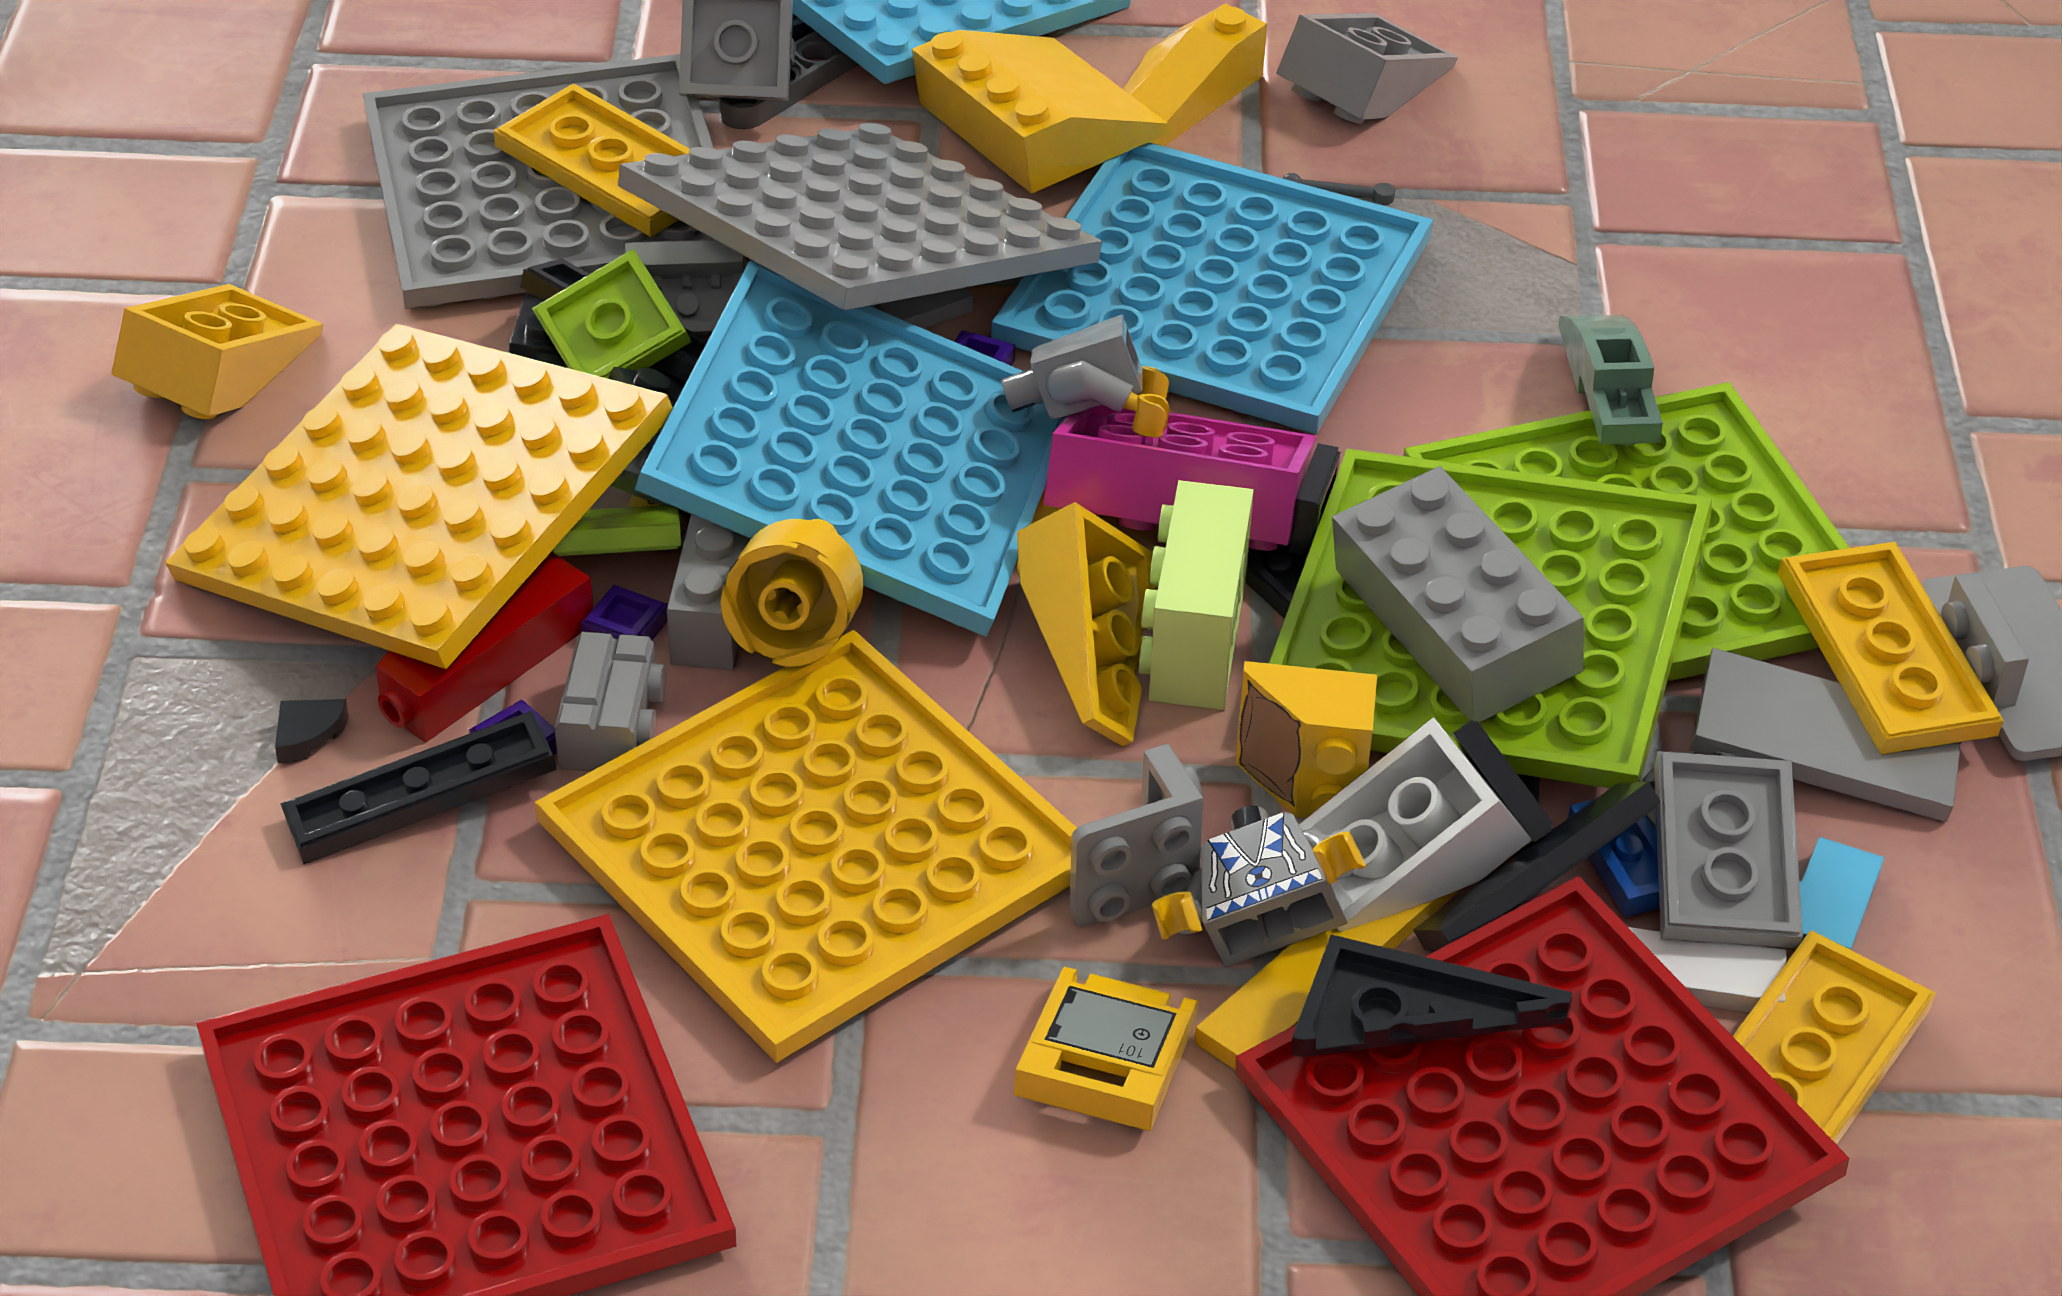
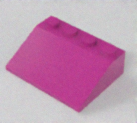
M1104 405L1068 415L1053 432L1043 505L1058 507L1060 510L1076 502L1095 515L1118 517L1119 524L1126 528L1153 530L1156 528V524H1159L1162 504L1174 505L1178 480L1254 489L1249 548L1265 551L1277 549V544L1288 546L1291 539L1296 497L1313 457L1317 437L1315 435L1169 412L1167 427L1163 431V435L1159 438L1140 435L1132 430L1135 411L1123 408L1121 413H1118Z

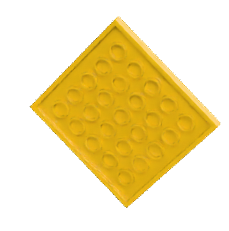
M396 324L379 339V342L353 369L342 377L341 381L331 392L304 416L298 426L275 449L266 455L264 461L235 490L227 495L224 502L201 526L188 535L184 543L168 558L165 564L176 581L447 669L663 427L673 407L668 395Z
M855 630L841 636L831 651L817 661L802 666L783 667L535 801L536 820L776 1063L1070 886L1071 836L1075 829H1077L1074 824Z

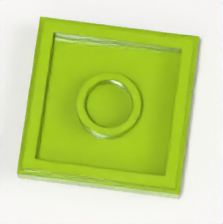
M634 248L532 308L568 369L607 379L613 367L636 371L640 368H648L692 342Z
M672 505L588 510L556 545L554 554L567 556L678 549V546H681L679 510Z

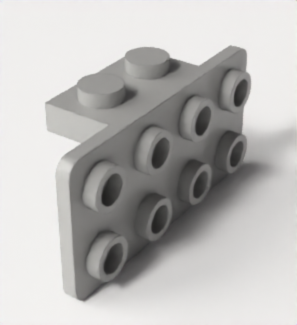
M2018 566L1926 579L1922 584L1923 588L2004 720L1999 736L2009 754L2019 761L2062 756V610L2038 570L2030 566Z

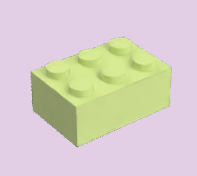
M1178 480L1174 505L1162 504L1158 542H1165L1166 547L1154 546L1150 584H1154L1158 590L1146 589L1141 623L1143 628L1153 631L1152 637L1143 636L1139 660V674L1150 675L1149 701L1225 710L1246 583L1254 489Z

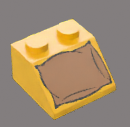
M1244 661L1235 764L1295 817L1308 818L1368 770L1377 675Z

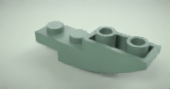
M1623 314L1560 316L1559 329L1577 393H1586L1600 445L1616 444L1631 446L1637 443H1660L1663 422L1652 390L1654 366L1646 344L1635 324Z

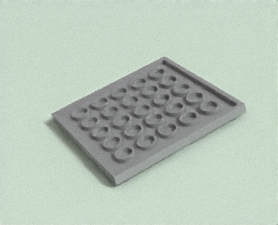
M680 54L363 93L365 113L405 309L423 306L436 307L445 303L474 299H494L504 295L526 293L527 291L520 288L523 270L561 258L591 274L625 254V243L715 240L681 220L671 224L653 237H649L495 147V129L574 83L689 149L694 147L713 148L698 97L680 96L679 94Z
M862 123L859 125V129L850 131L821 129L817 135L808 137L779 135L776 137V141L767 143L737 141L733 143V148L719 150L708 147H694L689 150V154L678 156L652 153L647 154L643 161L620 164L619 187L843 311L1099 262L1102 240L1082 231L1081 224L1077 221L1054 217L1042 211V205L1039 202L1027 198H1017L1003 191L1001 183L990 179L977 178L965 172L963 164L952 160L939 159L929 154L928 148L925 145L912 141H903L891 135L889 127L877 123Z

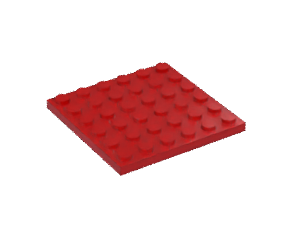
M1579 876L1425 956L1572 992L1571 1010L1566 1024L1310 1057L1292 1055V1037L1297 1026L1296 1024L1236 1056V1075L1419 1296H1639L1846 1176L1850 1159Z
M609 914L196 1023L200 1043L273 1296H570L737 1247L735 1225Z

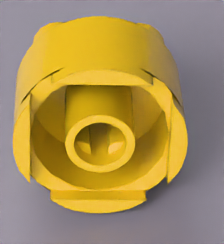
M787 519L778 521L757 532L731 567L722 590L720 601L722 616L731 636L749 653L752 654L756 651L763 656L773 659V664L785 667L806 665L817 661L829 653L843 635L862 600L863 574L855 552L829 522L821 519Z

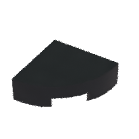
M346 699L281 701L275 743L277 762L287 763L311 756L310 749L325 742L332 735L333 739L337 738L343 732L348 721L349 714Z

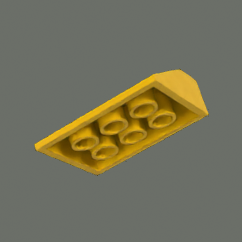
M956 30L938 34L931 41L912 49L920 104L1031 194L1170 133L1169 123L1055 38Z

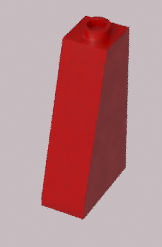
M550 552L447 669L388 650L375 666L379 688L377 701L382 714L393 726L397 728L404 727L425 743L581 634V623L593 609L591 577L553 552Z

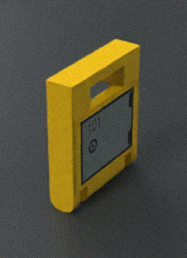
M1064 966L1015 1069L1013 1095L1151 1132L1194 1028L1198 1012V1000L1184 997L1179 1009L1171 1007V993L1090 973L1085 984L1078 983V970ZM1061 1061L1126 1077V1081L1123 1087L1064 1072L1061 1071Z

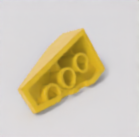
M1225 3L1181 27L1148 50L1123 90L1169 123L1170 133L1149 143L1166 146L1263 77L1267 23L1245 13L1240 8L1232 7Z
M1074 502L1017 531V572L1021 587L1082 723L1123 747L1133 742L1142 693L1141 684L1135 674L1137 663L1140 660L1144 628L1141 626L1145 591L1146 589L1156 590L1155 585L1150 584L1152 551Z

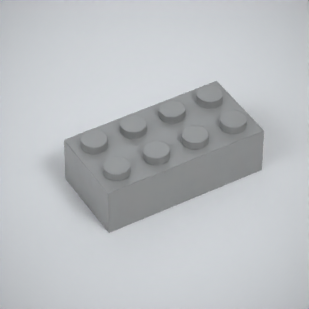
M1441 466L1332 516L1336 571L1469 721L1481 722L1584 671V617Z

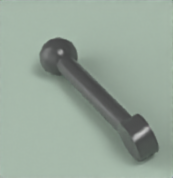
M1288 173L1283 176V179L1342 195L1373 198L1375 202L1382 205L1391 204L1395 198L1396 189L1388 183H1378L1375 187L1305 180L1295 173Z

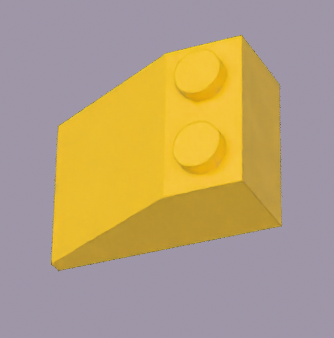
M231 284L124 308L111 375L134 384V391L141 395L153 398H166L182 405V412L189 416L200 419H214L217 417V414L246 405L322 334L324 324Z

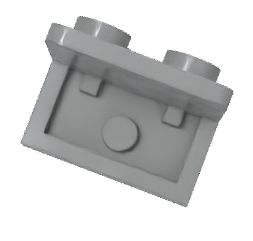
M1169 743L1144 751L1141 807L1081 825L1072 833L1070 915L1079 927L1099 921H1112L1125 913L1151 906L1155 900L1163 896L1185 892L1194 872L1200 868L1203 814L1202 788L1193 768L1190 766L1183 767Z

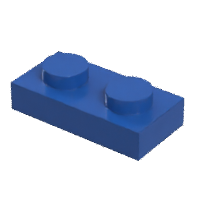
M1593 800L1570 805L1568 818ZM1645 815L1588 857L1624 917L1660 909L1657 832Z

